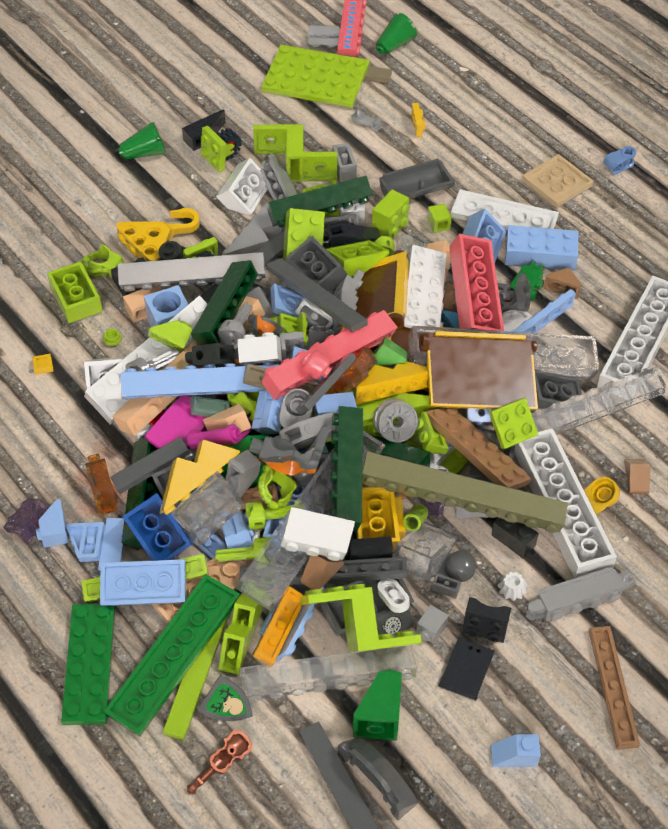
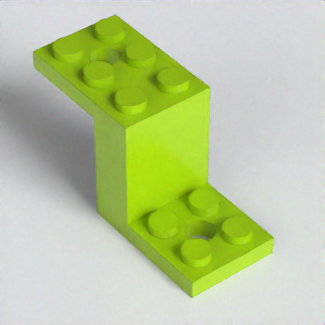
M303 124L253 125L255 154H286L287 173L291 181H337V152H304Z
M365 584L347 586V590H344V586L327 588L326 593H323L322 589L305 591V596H299L300 605L342 600L348 652L422 643L421 634H414L413 631L394 632L395 637H393L392 633L378 634L372 587L365 588Z

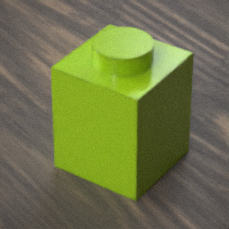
M445 204L428 207V221L434 233L450 230L451 216Z

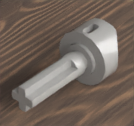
M244 302L234 320H225L218 329V335L222 344L234 345V349L238 348L237 339H243V336L246 335L243 324L253 309V306L248 305V302Z
M174 348L148 362L140 357L127 363L125 368L136 369V372L144 371L145 368H156L158 370L168 365L180 353Z

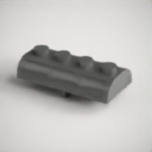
M439 159L385 173L383 177L379 178L384 196L391 190H394L409 197V199L451 188L455 185L454 179Z
M395 579L408 594L410 604L413 603L414 599L404 580ZM381 580L354 581L344 586V590H347V586L365 584V588L372 587L376 617L391 611L378 594V583ZM342 600L321 602L324 615L335 635L340 636L346 633Z

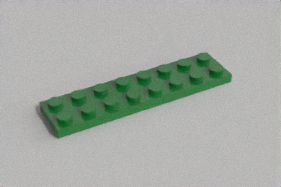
M205 574L103 712L109 718L141 737L232 611L235 602L240 597V593Z

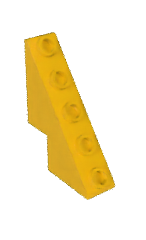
M408 361L397 364L394 369L374 365L357 386L355 402L356 404H361L428 388L427 366Z
M202 440L198 443L194 462L178 457L173 460L159 513L162 514L164 512L165 515H168L176 509L175 503L179 500L183 503L192 496L190 492L193 489L197 488V490H200L208 483L206 481L207 478L211 475L215 478L224 470L221 467L226 463L228 464L229 460L236 457L240 451Z

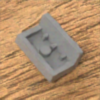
M309 25L308 44H311L312 47L326 45V47L333 48L338 45L339 26Z
M303 331L279 334L282 361L289 358L294 346L304 349Z

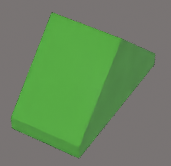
M385 337L370 356L368 365L373 362V366L374 364L384 366L406 363L408 352Z

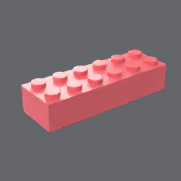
M459 234L449 245L460 332L504 334L492 242L488 239Z

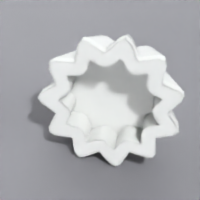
M510 572L500 579L501 582L498 584V587L501 590L499 593L504 594L505 599L511 598L512 601H515L516 598L522 599V595L527 594V583L521 574L518 575L517 572Z

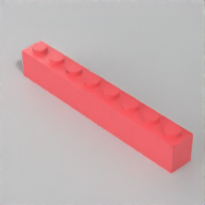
M384 310L379 313L374 312L368 316L367 326L354 332L345 327L338 335H330L321 344L317 342L309 350H302L297 353L294 358L283 360L279 366L268 368L264 372L265 376L261 382L273 399L277 400L286 395L290 390L297 389L314 380L303 371L304 365L301 364L310 351L318 350L330 358L331 364L329 367L333 369L344 356L351 352L358 356L380 344L385 337L391 338L398 327Z

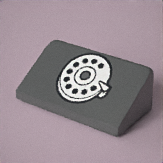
M409 608L402 613L389 611L376 617L378 634L392 633L394 636V632L405 631L413 627Z

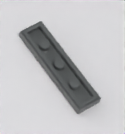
M352 352L344 356L333 367L327 377L323 378L296 408L299 414L311 410L356 360V356Z
M179 437L112 475L110 478L119 494L151 477L152 474L172 465L173 460L177 457L182 459L189 455L190 452L182 438Z

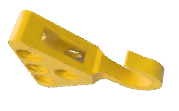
M191 208L170 211V218H191L193 221L188 224H170L162 221L118 222L116 225L118 239L137 258L144 257L147 261H161L158 254L160 246L167 241H172V238L177 234H187L196 231L200 226L199 214Z

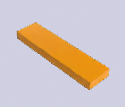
M290 586L286 588L253 654L255 658L270 667L275 663L303 606L300 605L299 596L305 595Z

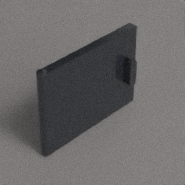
M458 637L438 686L477 701V696L495 650Z

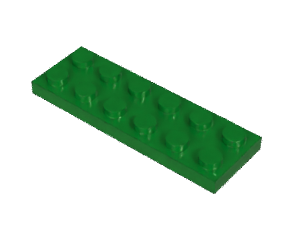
M72 604L61 718L62 725L107 724V715L103 711L109 702L115 606Z

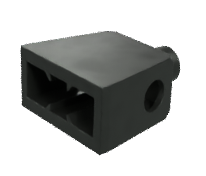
M215 343L192 346V351L186 352L185 360L188 364L193 363V366L199 367L235 364L234 345Z

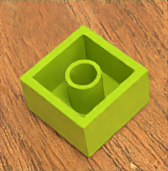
M391 190L372 209V227L378 228L381 236H388L393 239L397 237L403 227L407 226L410 209L409 197Z

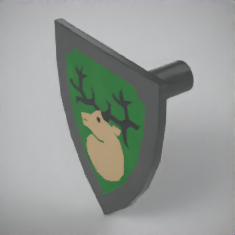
M221 674L197 709V711L217 720L237 721L253 717L251 704L246 694L237 684Z

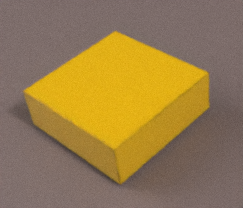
M51 354L32 357L35 375L54 372Z

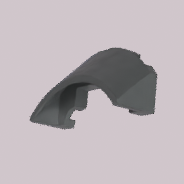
M361 738L347 740L338 745V756L344 762L350 760L352 766L356 765L383 794V800L392 806L390 809L391 814L397 820H400L418 804L416 797L401 775L372 745Z

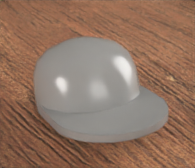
M295 388L285 395L279 415L283 428L310 418L312 408L303 414H299L296 410L309 395L307 391Z

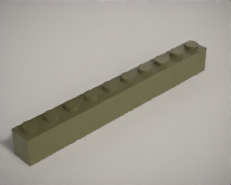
M368 451L362 467V483L369 487H382L389 492L397 491L409 497L425 498L428 502H440L448 507H460L468 512H480L491 518L499 517L507 522L523 523L527 527L542 528L550 533H559L565 526L567 502Z

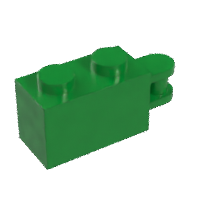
M532 261L530 266L524 264L510 284L511 288L509 291L515 290L518 275L526 274L527 280L531 283L530 301L533 302L537 290H541L544 280L542 278L545 266L536 265L534 261Z

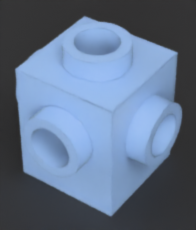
M467 408L466 419L473 421L475 425H486V422H491L489 411L494 409H483V412L478 413L480 409Z

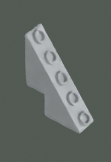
M269 202L260 208L256 216L252 217L250 223L242 229L237 238H234L232 244L228 249L224 250L222 256L255 253L269 242L268 239L274 238L282 231V227L272 226L266 208Z

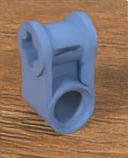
M626 146L618 151L609 153L604 158L603 163L613 174H619L634 166L633 159L636 156V149Z

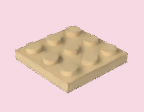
M559 154L522 175L524 183L556 208L592 187L594 182Z

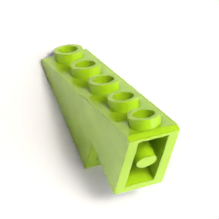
M246 587L235 602L232 623L224 632L218 670L237 675L240 674L270 587Z

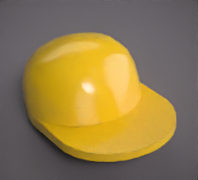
M608 477L598 478L584 489L596 515L606 507L616 504L620 497L619 486Z

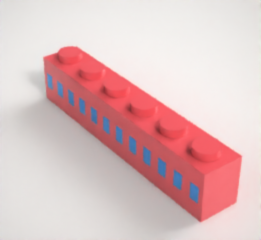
M344 0L337 48L338 55L360 56L361 37L359 36H362L366 0Z

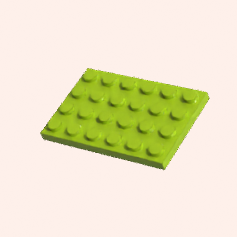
M280 44L261 89L262 92L353 108L370 66V60Z

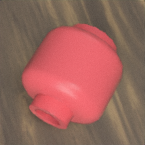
M318 350L310 351L301 363L304 365L303 371L315 380L321 377L326 378L332 369L329 367L331 364L330 358Z

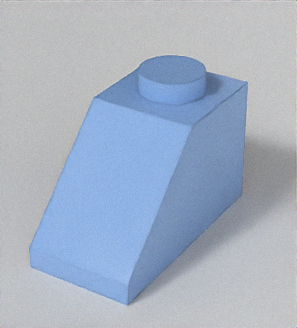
M57 499L39 519L40 528L36 529L38 541L42 540L44 548L68 543L61 499Z
M516 734L491 744L492 767H537L541 756L538 734Z

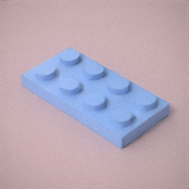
M274 283L271 287L272 312L278 316L280 313L298 318L299 315L294 312L303 296ZM308 322V326H307V327L310 328L311 326H314V325H312L311 323ZM332 324L329 329L333 330L334 325Z
M186 560L101 563V606L184 603L186 601Z

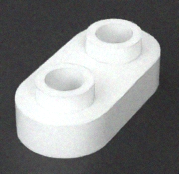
M384 579L378 583V594L391 611L402 613L408 610L410 606L409 596L395 579Z

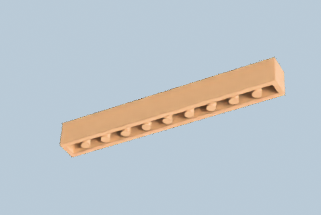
M245 297L242 305L244 302H248V305L253 306L250 315H265L258 299ZM248 317L243 324L245 332L252 326V324L248 323ZM195 341L166 367H176V370H181L185 366H193V363L188 364L186 362L185 354L192 351V346H197ZM177 396L130 399L112 417L121 431L135 436Z

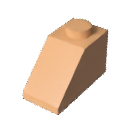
M240 404L203 419L207 431L224 429L229 424H235L241 432L251 428L246 413Z

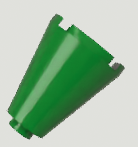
M396 13L377 40L376 50L380 54L386 55L416 38L417 29L411 25L413 23L412 20L403 13Z
M154 122L149 123L120 143V148H118L121 157H125V159L166 153Z

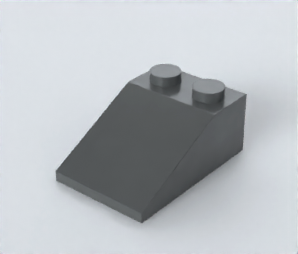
M534 369L538 409L531 411V413L553 415L584 412L586 410L577 378Z

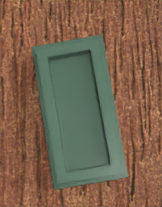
M192 395L190 398L191 414L210 417L230 408L229 401Z

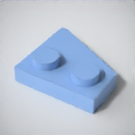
M104 522L66 524V529L79 561H100L105 531Z

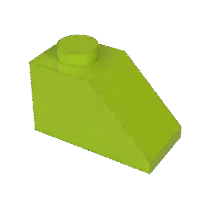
M175 320L151 327L147 336L172 349L175 348L181 353L191 337L193 328L185 321Z

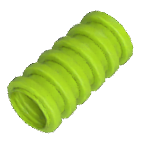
M423 504L412 506L403 519L404 527L407 530L416 531L420 528L428 516L426 506Z

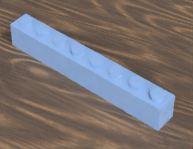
M264 362L259 367L268 369L279 365H275L274 362ZM247 363L240 367H236L235 364H225L224 367L216 368V365H205L201 369H196V366H185L181 370H176V367H165L161 371H156V368H145L141 372H136V369H125L120 374L121 399L240 393L241 391L248 393L265 391V389L243 384Z

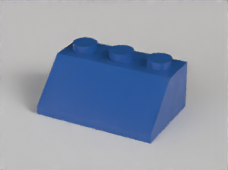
M157 493L122 517L152 561L170 560L192 544L171 513L165 515L164 512L162 514L159 513L162 500Z

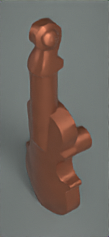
M234 730L227 738L223 739V748L217 749L209 757V767L195 779L193 784L187 785V792L189 794H195L197 788L202 786L215 772L219 774L225 773L228 767L233 765V760H242L251 751L252 743L242 731Z

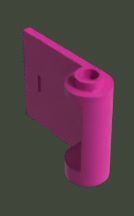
M253 422L250 423L251 428L243 432L235 424H229L224 429L201 432L200 430L189 431L187 436L188 445L194 451L197 450L198 443L202 440L223 446L237 444L252 430Z

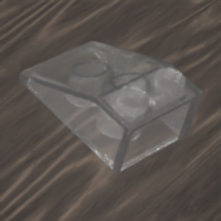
M424 521L418 530L411 531L396 544L393 558L407 557V572L421 580L429 581L437 574L458 541L459 536Z

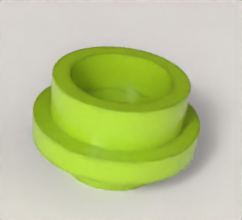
M108 329L103 335V341L108 346L118 345L122 340L120 332L116 329Z

